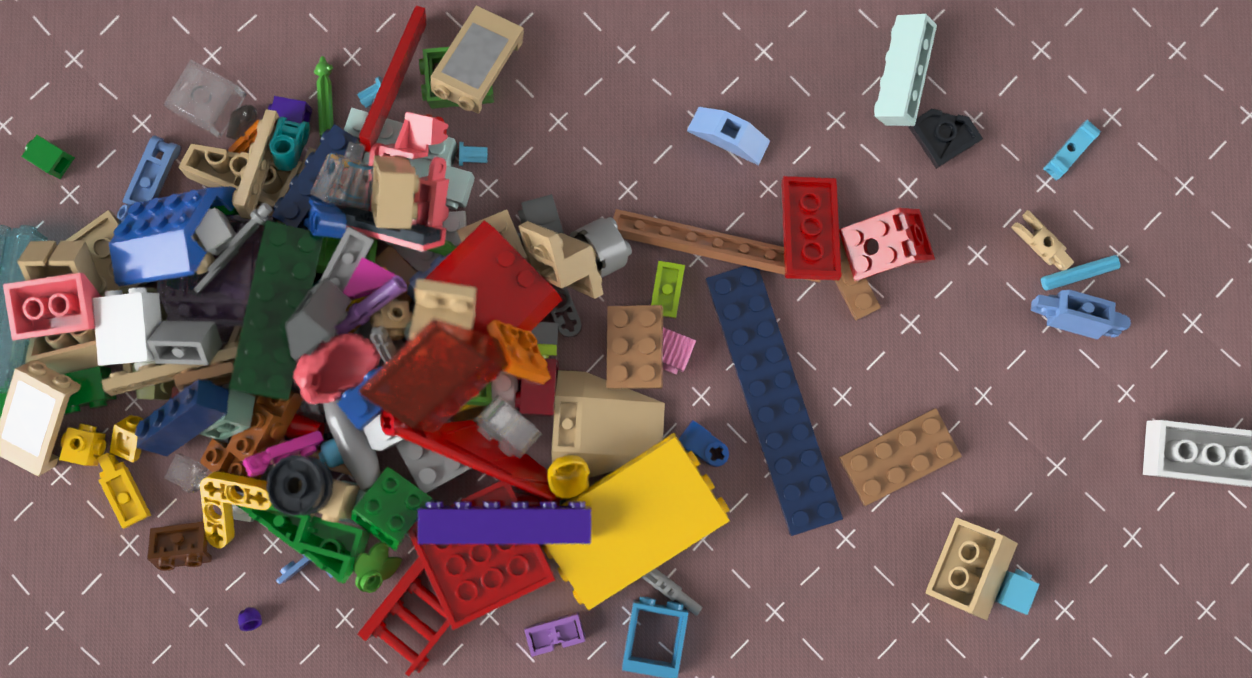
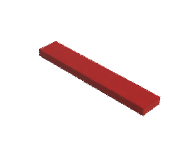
M414 7L360 131L359 138L363 151L370 153L372 146L377 142L426 28V11L423 7Z

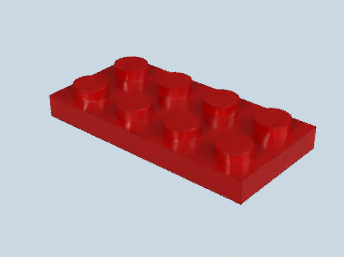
M783 176L782 208L785 278L840 280L842 274L836 178Z

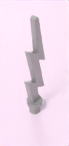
M263 203L258 209H254L250 213L252 219L228 243L230 246L207 269L209 271L208 274L193 289L197 294L239 252L238 249L260 227L258 224L264 225L266 220L268 221L267 216L272 211L270 205Z

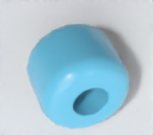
M334 438L321 444V452L318 455L322 462H326L330 468L344 464Z

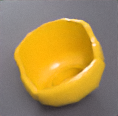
M565 455L556 458L548 468L547 474L551 492L558 498L564 499L580 496L589 487L588 476L590 471L584 459L577 455Z

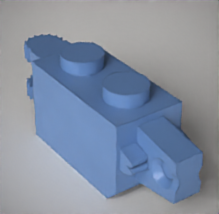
M1061 290L1057 295H1038L1031 302V311L1046 316L1047 326L1097 340L1103 335L1115 338L1122 333V330H1127L1131 326V320L1125 314L1122 315L1119 312H1115L1116 302L1073 290Z

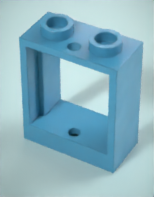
M640 596V599L633 600L622 670L662 678H678L688 610L683 609V604L667 601L666 605L655 604L656 599ZM639 610L679 617L671 663L631 656Z

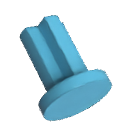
M380 76L375 79V84L357 94L361 104L365 107L370 106L374 102L383 81Z
M459 142V166H463V162L487 163V147L463 146V142Z

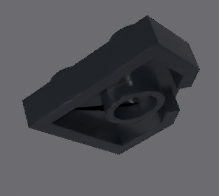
M930 109L917 117L915 126H908L936 169L983 140V137L968 116L959 114L955 116L942 113L941 110Z

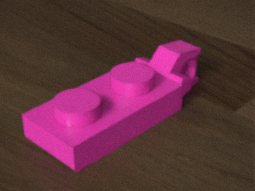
M316 431L267 448L264 452L247 457L243 460V464L249 477L261 475L268 466L278 463L282 458L291 455L310 456L316 453L317 447L323 442V437L320 432Z

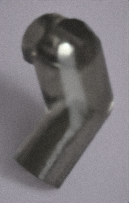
M244 105L231 113L226 137L233 140L240 138L242 127L251 123L257 117V110L254 106Z

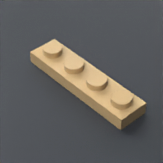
M266 109L263 119L259 120L255 142H252L249 148L247 165L241 170L239 188L233 193L232 203L241 218L252 219L250 213L256 209L273 158L269 145L274 135L277 121L280 118L277 111Z

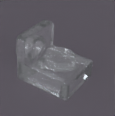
M176 453L164 479L183 487V491L187 493H193L200 490V483L202 479L208 476L206 475L208 469L201 463L181 453Z

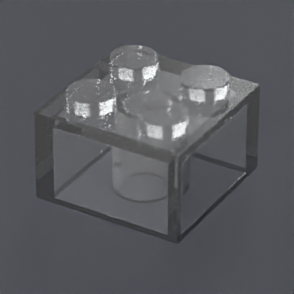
M190 60L163 106L177 116L220 139L247 94L237 84Z

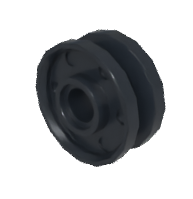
M291 455L282 458L273 466L268 475L266 489L269 501L276 510L284 515L308 516L319 512L327 505L333 491V479L331 471L321 460L315 457ZM300 480L302 481L301 491L298 490V483Z

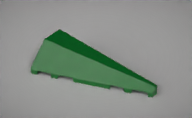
M235 505L340 583H346L354 572L355 560L360 553H365L371 534L363 529L326 521L313 515H284L276 510L273 505L266 510Z

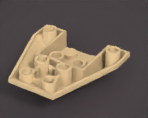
M558 370L554 408L552 463L558 457L577 455L587 463L590 471L588 478L615 471L663 440L665 403L630 389L606 388L607 380L587 372Z

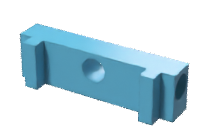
M1086 120L1043 169L1055 180L1060 179L1092 141L1099 136L1101 131ZM1068 145L1072 147V152L1068 150Z

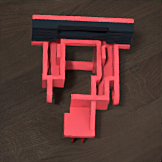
M405 112V121L396 143L387 145L375 143L370 150L368 166L373 167L374 156L405 157L409 159L428 157L429 145L440 144L448 138L446 134L448 124L439 116L433 117L430 114L422 115ZM441 157L433 158L429 167V175L419 178V191L415 192L414 202L417 203V219H412L411 229L376 228L371 211L372 168L368 170L365 204H369L368 207L367 205H357V207L350 206L339 209L346 216V230L350 226L369 237L420 251L444 245L447 228L442 227L449 215V209L445 206L449 179L445 178V159Z

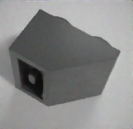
M324 278L307 293L286 323L291 357L295 360L305 353L308 356L311 355L319 347L321 341L328 342L337 332V329L334 327L339 325L348 315L346 309L352 300L328 278Z

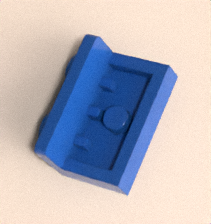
M382 367L369 371L364 376V381L356 388L352 387L345 391L341 396V400L337 403L360 431L405 394Z

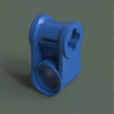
M311 196L309 198L311 207L308 218L304 219V225L308 227L312 235L342 238L347 227L345 214L339 210L335 203L327 202L331 199L328 200V198L322 196Z
M694 420L690 422L679 438L684 449L687 451L692 450L695 456H698L713 467L723 465L729 458L728 447ZM718 447L721 448L723 459L712 461L710 459L712 454L709 450L711 448L714 450Z

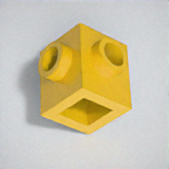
M82 423L79 424V428L67 427V431L61 439L62 450L59 460L84 466H98L97 458L102 456L106 449V433L97 432V426Z

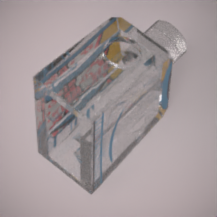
M349 141L345 156L334 153L328 154L310 194L324 202L369 211L372 196L373 166L362 161L366 146Z

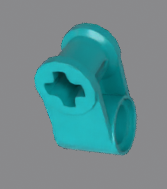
M286 117L278 119L269 147L274 164L279 170L289 171L298 165L303 148L309 139V122L296 123L287 121Z

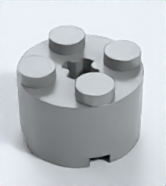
M612 217L606 219L599 218L570 234V237L592 245L596 253L597 269L602 278L624 267L628 256L632 253L630 244L623 239L618 230L617 223Z

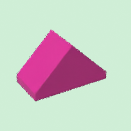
M362 257L343 293L351 300L371 295L391 280L395 274Z

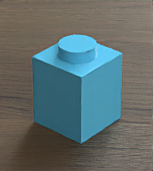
M1016 569L1015 573L1007 571L995 602L1028 615L1040 584L1031 581L1032 575L1022 570Z

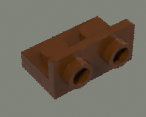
M204 521L150 528L147 560L162 571H170L179 566L199 567L202 563L212 562V556L207 552L208 541L205 536Z

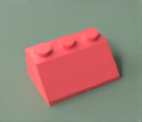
M84 273L3 284L12 340L95 329L93 298L102 296Z

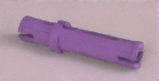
M395 275L363 301L351 305L346 318L334 327L337 329L336 333L338 335L347 334L359 324L364 325L367 323L371 315L407 290L404 280Z

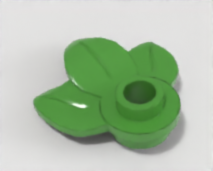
M382 541L375 544L368 554L360 553L355 560L354 573L357 575L355 584L360 591L372 593L378 590L383 580L389 579L402 562L400 557H388L389 546Z

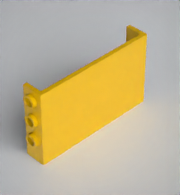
M672 433L589 486L580 496L571 498L560 505L568 506L569 501H585V506H591V544L542 545L549 559L554 558L559 565L557 570L561 578L565 582L569 581L573 586L574 590L572 593L580 605L584 603L588 610L730 521L727 512L730 511L722 496L718 499L712 492L715 486L707 473L703 476L697 469V466L700 465L697 457L692 450L688 453L686 452L675 433Z

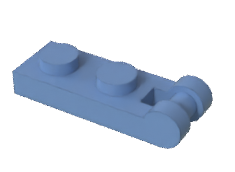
M155 135L152 136L122 202L133 205L136 202L158 198L172 164L180 154L181 146L173 142L168 144L164 142L163 138ZM159 152L164 153L161 160L156 158Z

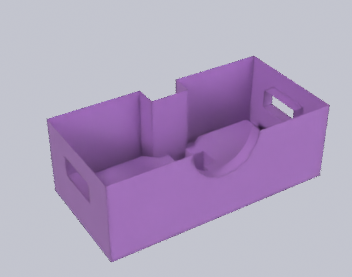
M579 612L562 616L552 621L530 625L524 629L531 657L554 651V644L562 643L564 648L585 642L586 639ZM574 620L576 621V624H577V628H578V632H579V635H580V639H578V633H577V630H576V626H575ZM529 632L532 633L533 641H534L535 648H536V649H535V652H534L533 647H532L533 644H532V640H531V636L529 635Z

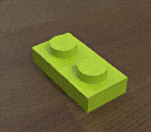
M658 261L651 305H662L663 317L676 319L685 265Z

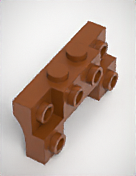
M291 387L289 400L286 401L249 394L255 396L250 428L233 435L229 444L224 440L220 441L212 438L199 462L211 472H223L259 480L262 474L249 477L243 460L280 443L304 399L301 392Z

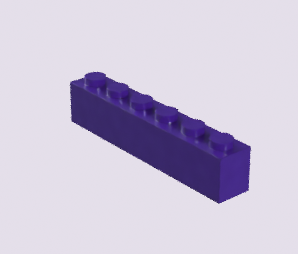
M428 501L426 506L418 509V544H591V506H585V501H569L568 506H557V501H541L540 506H529L528 501H512L511 506H500V501H484L483 506H472L471 501H456L454 506H443V501Z

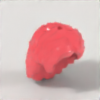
M340 334L339 336L332 337L326 343L321 341L319 347L311 355L308 356L306 353L298 359L297 367L293 371V378L300 387L304 400L310 404L331 403L340 399L342 393L348 389L356 388L364 381V376L369 371L377 369V365L380 363L381 356L375 347L376 344L372 343L369 338H364L361 334Z

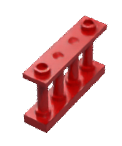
M419 557L357 634L365 641L372 636L375 638L380 637L412 663L405 672L408 676L415 670L418 673L421 672L430 660L426 657L450 626L438 597L421 584L422 580L419 577L425 569ZM407 592L410 594L414 592L447 619L438 632H435L403 606L404 602L401 599ZM389 614L399 616L429 641L420 654L416 653L386 628L387 624L384 621Z

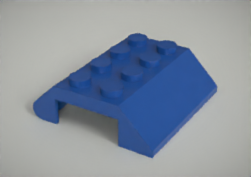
M231 186L210 187L191 190L182 194H173L163 198H154L149 201L136 202L131 205L127 211V217L123 223L115 228V235L109 243L115 283L118 286L193 275L207 252L191 238L209 208L224 205L229 211L233 210L232 197L237 189Z

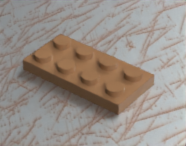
M934 408L845 453L839 459L863 506H867L962 456L939 412Z

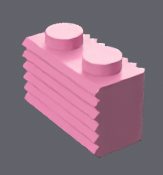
M663 327V370L677 375L678 371L684 372L696 340Z

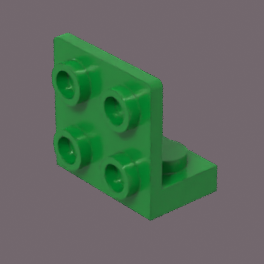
M387 467L353 508L351 520L396 551L402 544L407 532L417 521L418 509L426 506V502L431 501L432 498L397 472Z

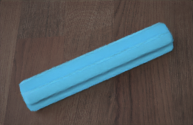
M1113 255L1041 278V284L1043 289L1047 291L1119 269L1121 264L1118 256Z

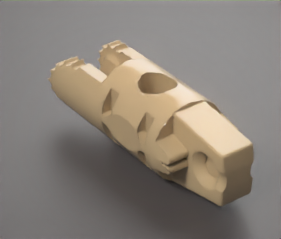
M1027 210L1022 216L1035 231L1031 234L1018 222L1011 228L1048 265L1054 264L1060 271L1067 270L1074 263L1065 252L1067 248Z

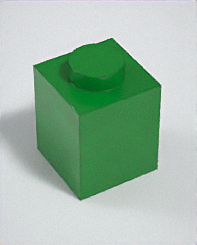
M37 134L34 139L27 143L25 152L21 156L58 179L62 178L75 159L74 156Z

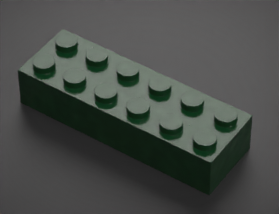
M266 220L228 390L285 401L289 400L294 376L293 371L295 370L297 360L291 357L286 323L313 287L323 236H315L309 230Z

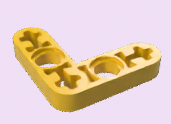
M212 472L202 479L200 490L206 540L210 545L215 548H223L233 540L235 530L232 504L258 510H266L272 506L267 494V481L223 472ZM235 485L242 488L244 496L236 492ZM213 505L221 509L222 515H218L214 511Z

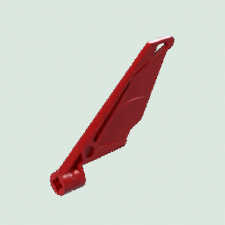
M413 407L386 409L380 416V426L387 436L393 435L403 438L545 500L557 501L564 499L558 498L551 492L547 478L548 470L503 435L486 432L472 420L421 426L417 412Z

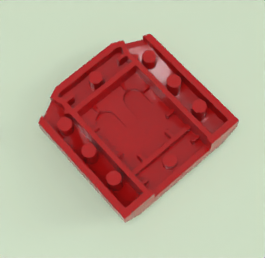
M485 220L424 279L476 288V316L470 342V361L495 368L500 361L490 358L488 354L479 352L477 349L480 341L493 344L487 328L489 324L496 320L531 332L563 300L557 291Z

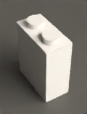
M147 288L128 289L129 294H123L122 290L105 291V297L93 298L98 365L155 361L147 340L162 322L159 293H147Z

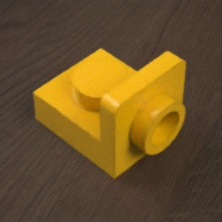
M129 415L114 425L110 453L132 463L140 458L141 449L136 448L137 436L135 431L138 423L143 418Z

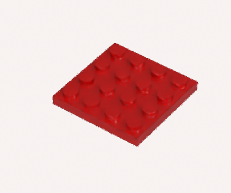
M499 481L460 501H471L472 506H483L484 501H500V506H511L512 501L519 500L512 485ZM418 521L408 531L409 537L452 630L556 579L540 544H418Z

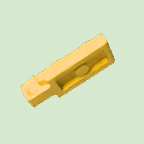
M106 453L98 457L97 460L103 470L99 473L101 479L98 481L123 529L128 528L151 516L124 462L119 463L116 456L112 453Z

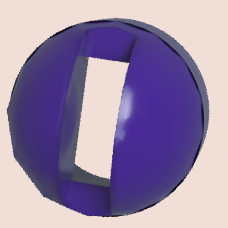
M247 607L239 613L238 624L240 630L251 631L261 626L262 619L257 609Z

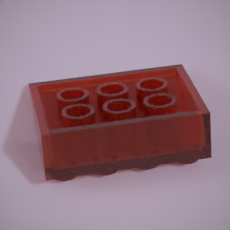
M434 318L358 391L361 396L411 428L434 433L449 418L458 413L467 402L477 396L485 386L496 379L509 364L498 338Z

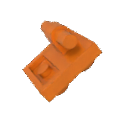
M496 320L487 326L493 344L480 341L477 346L479 352L488 354L490 358L500 361L505 373L544 384L551 378L547 370V362L540 353L537 346V338L533 333Z

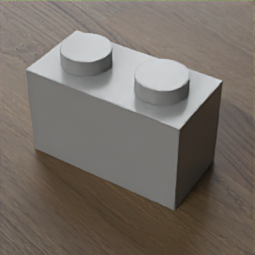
M162 321L147 340L156 364L209 365L223 345L215 322Z

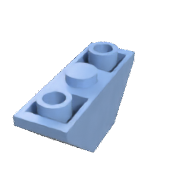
M698 107L687 129V132L756 165H759L770 143V140L751 123L724 110Z

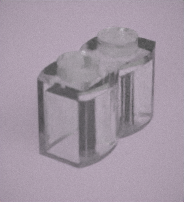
M499 395L476 418L480 425L478 431L490 441L493 437L500 442L498 447L509 457L514 454L521 458L542 435V432Z

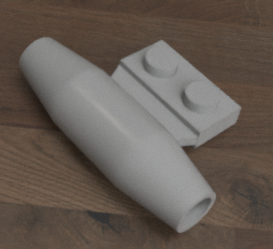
M341 398L331 403H323L328 426L344 464L362 491L370 489L381 475L376 450H386L405 439L393 435L387 436L380 426V416L375 418L361 431L358 430L337 405Z

